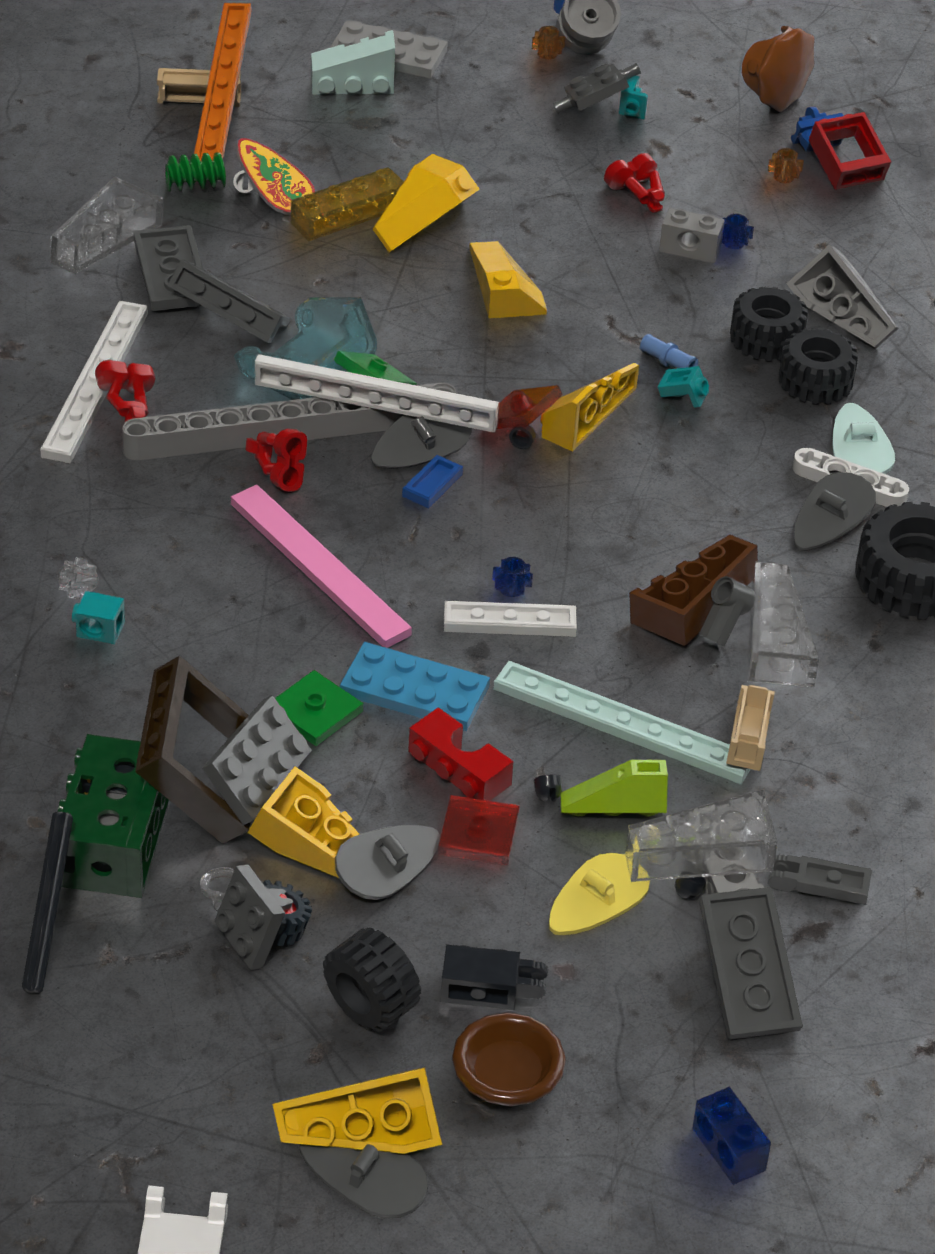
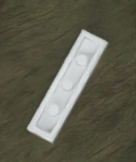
M445 601L444 632L576 637V606L466 601Z

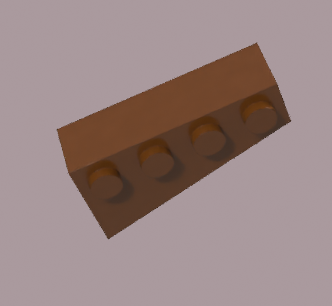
M728 535L699 552V558L688 562L685 560L676 565V571L666 577L659 575L652 579L651 586L644 590L636 588L629 592L630 623L686 646L701 631L714 604L711 591L718 579L727 576L748 586L758 576V545L733 535Z

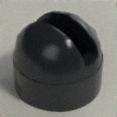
M527 422L516 424L509 434L510 442L518 449L529 448L536 438L535 428Z
M550 774L534 778L536 795L542 801H547L549 796L551 801L558 799L562 793L561 776Z
M683 868L679 871L674 886L680 897L694 899L702 892L706 879L693 870Z

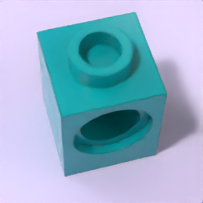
M85 591L81 602L76 603L72 611V622L76 623V636L115 645L125 624L124 598Z

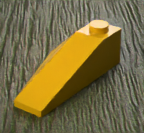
M431 154L411 168L406 180L396 191L397 194L373 227V231L389 253L480 190L463 165Z
M498 241L469 244L488 318L547 315L542 292Z
M632 363L560 397L551 407H547L541 415V438L573 452L637 389L639 365Z
M296 766L263 805L247 832L276 853L337 878L339 877L335 871V856L339 847L349 838L359 835L357 830L350 824L353 820L346 811L341 813L329 800L332 796L329 791Z
M425 1067L272 1104L280 1140L283 1143L363 1150L367 1144H370L377 1148L378 1151L401 1154L442 1145Z

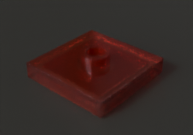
M559 385L513 390L499 402L498 425L496 429L529 426L563 395Z
M450 795L438 846V855L508 865L520 806Z

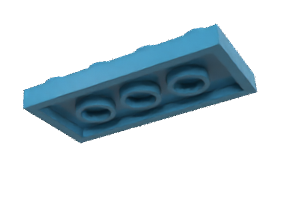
M364 642L343 678L340 688L360 701L421 719L439 707L463 724V731L467 732L490 687V677Z

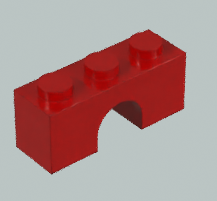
M438 707L409 727L408 752L416 760L422 761L433 769L442 779L448 780L459 788L464 795L484 806L512 785L514 761L489 743L476 751H462L463 724Z

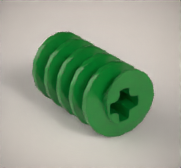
M219 152L214 153L212 160L208 153H203L201 161L197 154H192L190 162L186 155H181L179 162H177L174 155H171L168 158L167 164H165L168 192H171L173 183H176L178 190L182 191L184 182H187L190 190H193L195 182L199 183L201 189H205L206 181H210L212 188H216L217 181L221 180L225 188L226 171L223 158Z

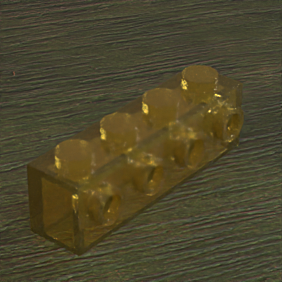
M387 167L337 185L329 186L311 194H306L291 200V224L308 241H312L375 219L382 215L404 181Z

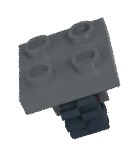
M247 864L236 866L214 922L249 969L254 970L263 968L274 940L277 946H283L284 942L292 945L295 941L298 942L301 939L311 917L312 906H309L310 901L308 898H302L304 893L300 890L292 891L294 886L287 884V887H283L282 882L277 880L274 885H272L270 880H264L262 883Z

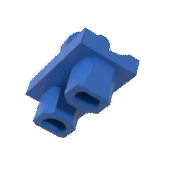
M815 106L808 107L805 116L800 117L796 124V133L791 136L793 144L801 143L806 152L814 151L809 142L814 123L821 119L841 117L843 114L838 113L827 116L825 112L819 113ZM843 139L830 141L832 147L839 146Z

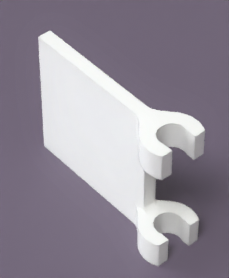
M148 1185L138 1254H220L223 1231L228 1214V1193L212 1192L209 1216L203 1217L164 1213V1187Z

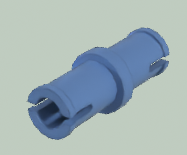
M651 334L645 335L641 340L640 350L659 359V362L666 367L671 365L677 369L698 366V359L679 350L678 346L672 342L665 343Z

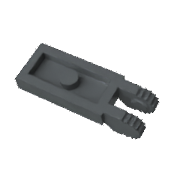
M784 854L773 856L771 861L773 871L768 876V884L773 889H779L783 892L795 889L798 892L866 905L872 874L870 868L807 856H785Z

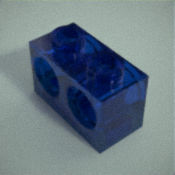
M730 1086L697 1100L692 1129L730 1182L735 1185L766 1171L771 1142Z

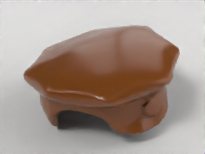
M782 26V34L754 43L745 54L742 62V76L747 86L759 96L763 104L777 112H783L801 97L815 66V38L801 28L793 29L789 26Z

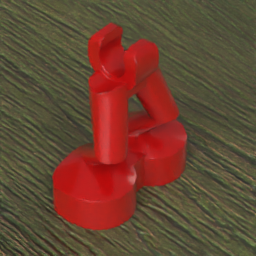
M648 153L638 154L632 161L627 163L624 160L614 161L607 167L604 181L612 190L628 188L642 204H647L652 213L662 211L663 206L659 202L664 200L665 191L657 171V163ZM650 180L651 189L646 190L641 184Z
M113 360L100 362L95 370L97 385L99 389L109 391L106 399L119 412V415L125 417V422L134 418L146 417L149 413L146 392L152 389L156 380L152 366L131 363L127 367L125 362ZM121 389H126L129 393L134 394V401H124L119 396Z
M284 429L277 435L261 432L256 440L246 438L245 450L255 454V459L258 461L263 473L270 475L273 485L289 492L296 491L301 487L305 467L299 460H303L306 456L307 436L305 433L297 429ZM273 448L277 454L276 463L271 462Z

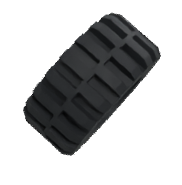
M904 502L901 506L896 504L890 505L884 511L880 510L874 514L863 527L856 559V578L865 594L868 593V598L875 604L880 603L881 607L890 613L895 611L899 613V616L905 618L915 616L917 620H926L931 616L935 618V507L930 506V503L921 502L920 504H913V502ZM907 558H920L932 563H921Z

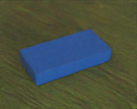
M436 455L402 488V497L429 509L463 475V466Z

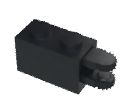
M446 944L440 1002L514 1010L516 998L539 999L545 996L546 984L541 980L547 978L548 966L539 961L520 959V952Z

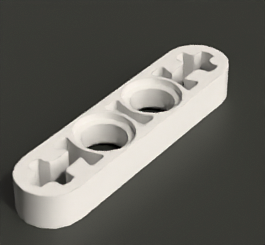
M802 448L795 452L793 471L801 477L818 482L825 476L830 475L829 471L853 473L862 476L872 484L876 492V504L888 507L893 504L901 506L902 503L907 502L909 487L900 479L812 448Z

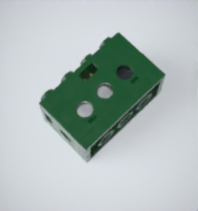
M87 734L83 748H77L74 759L75 772L69 773L67 777L66 799H60L58 805V812H66L73 817L61 887L142 898L170 800L135 772L141 741Z

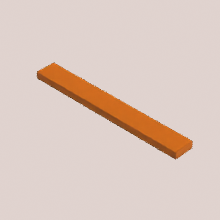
M224 3L194 151V154L199 156L200 161L203 153H208L211 160L215 152H219L222 158H224L252 12L251 3Z

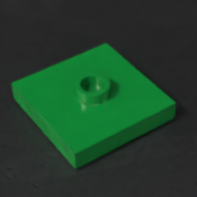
M338 351L334 358L335 363L350 373L411 385L417 384L375 354Z
M315 670L275 698L279 705L284 708L287 716L299 733L314 746H318L363 712V702Z

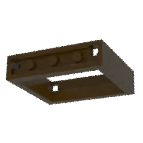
M179 655L154 670L135 772L223 844L248 831L250 822L243 825L225 799L223 800L173 758L182 702L187 703L227 738L235 732L249 714Z

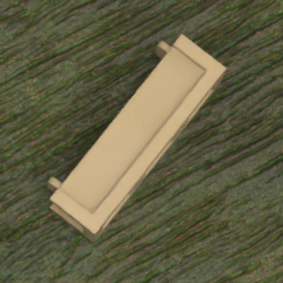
M159 68L157 85H159L157 102L163 104V101L204 103L211 70ZM241 72L239 75L234 107H240Z
M741 685L726 764L760 771L775 691L755 685Z

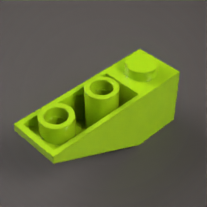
M629 760L563 791L560 795L561 813H569L573 816H584L588 813H604L608 816H619L623 813H639L644 816H654L658 813H667L668 772L666 760Z

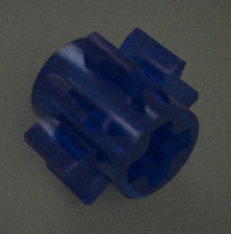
M730 214L727 218H723L725 222L722 244L733 250L741 249L744 245L747 246L749 239H753L754 231L753 226H748L749 219L741 214Z
M518 557L501 559V567H493L492 580L495 581V590H500L503 595L508 597L524 595L525 587H532L533 574L530 573L531 565L526 564L524 560Z

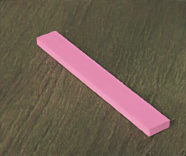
M257 484L231 496V505L382 647L389 648L412 635V627Z

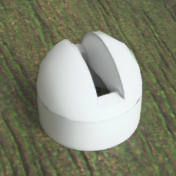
M242 170L235 175L233 183L237 191L248 194L255 188L248 179V190H243L244 176L247 175Z

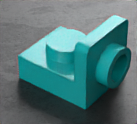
M640 76L628 79L629 88L621 91L620 115L645 119L648 94L643 93V88L639 87Z
M700 366L668 369L657 387L661 397H681L688 394L694 408L701 407L709 393V383L703 376Z

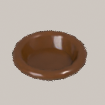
M506 1012L486 1015L469 1024L455 1041L452 1061L457 1078L470 1093L488 1103L517 1106L533 1103L550 1094L563 1078L566 1057L561 1040L547 1025L527 1015Z

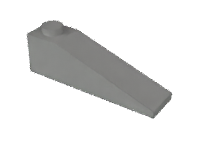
M830 244L786 283L793 293L800 297V301H804L806 307L875 348L879 347L899 329L845 255Z

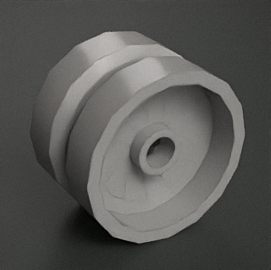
M565 0L556 24L558 36L563 44L572 51L584 55L596 54L605 49L612 40L620 21L621 11L618 1Z

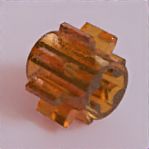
M543 26L539 31H535V37H532V49H538L537 55L543 59H554L557 57V54H562V49L565 48V36H559V30L554 26Z
M782 148L777 153H772V159H769L768 172H774L773 178L776 181L790 183L794 178L799 179L800 172L803 170L804 160L797 159L798 153L795 150Z

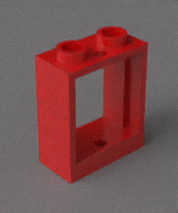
M865 112L846 114L831 119H821L814 123L809 142L834 190L885 179L891 160ZM855 137L865 158L841 163L830 141Z

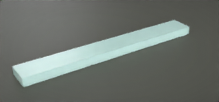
M512 661L507 662L494 680L493 690L735 783L742 784L751 770L726 764L730 744Z

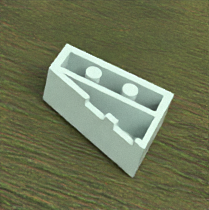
M393 30L387 31L384 36L369 40V37L360 39V43L346 47L342 44L311 53L312 95L394 94L395 42Z

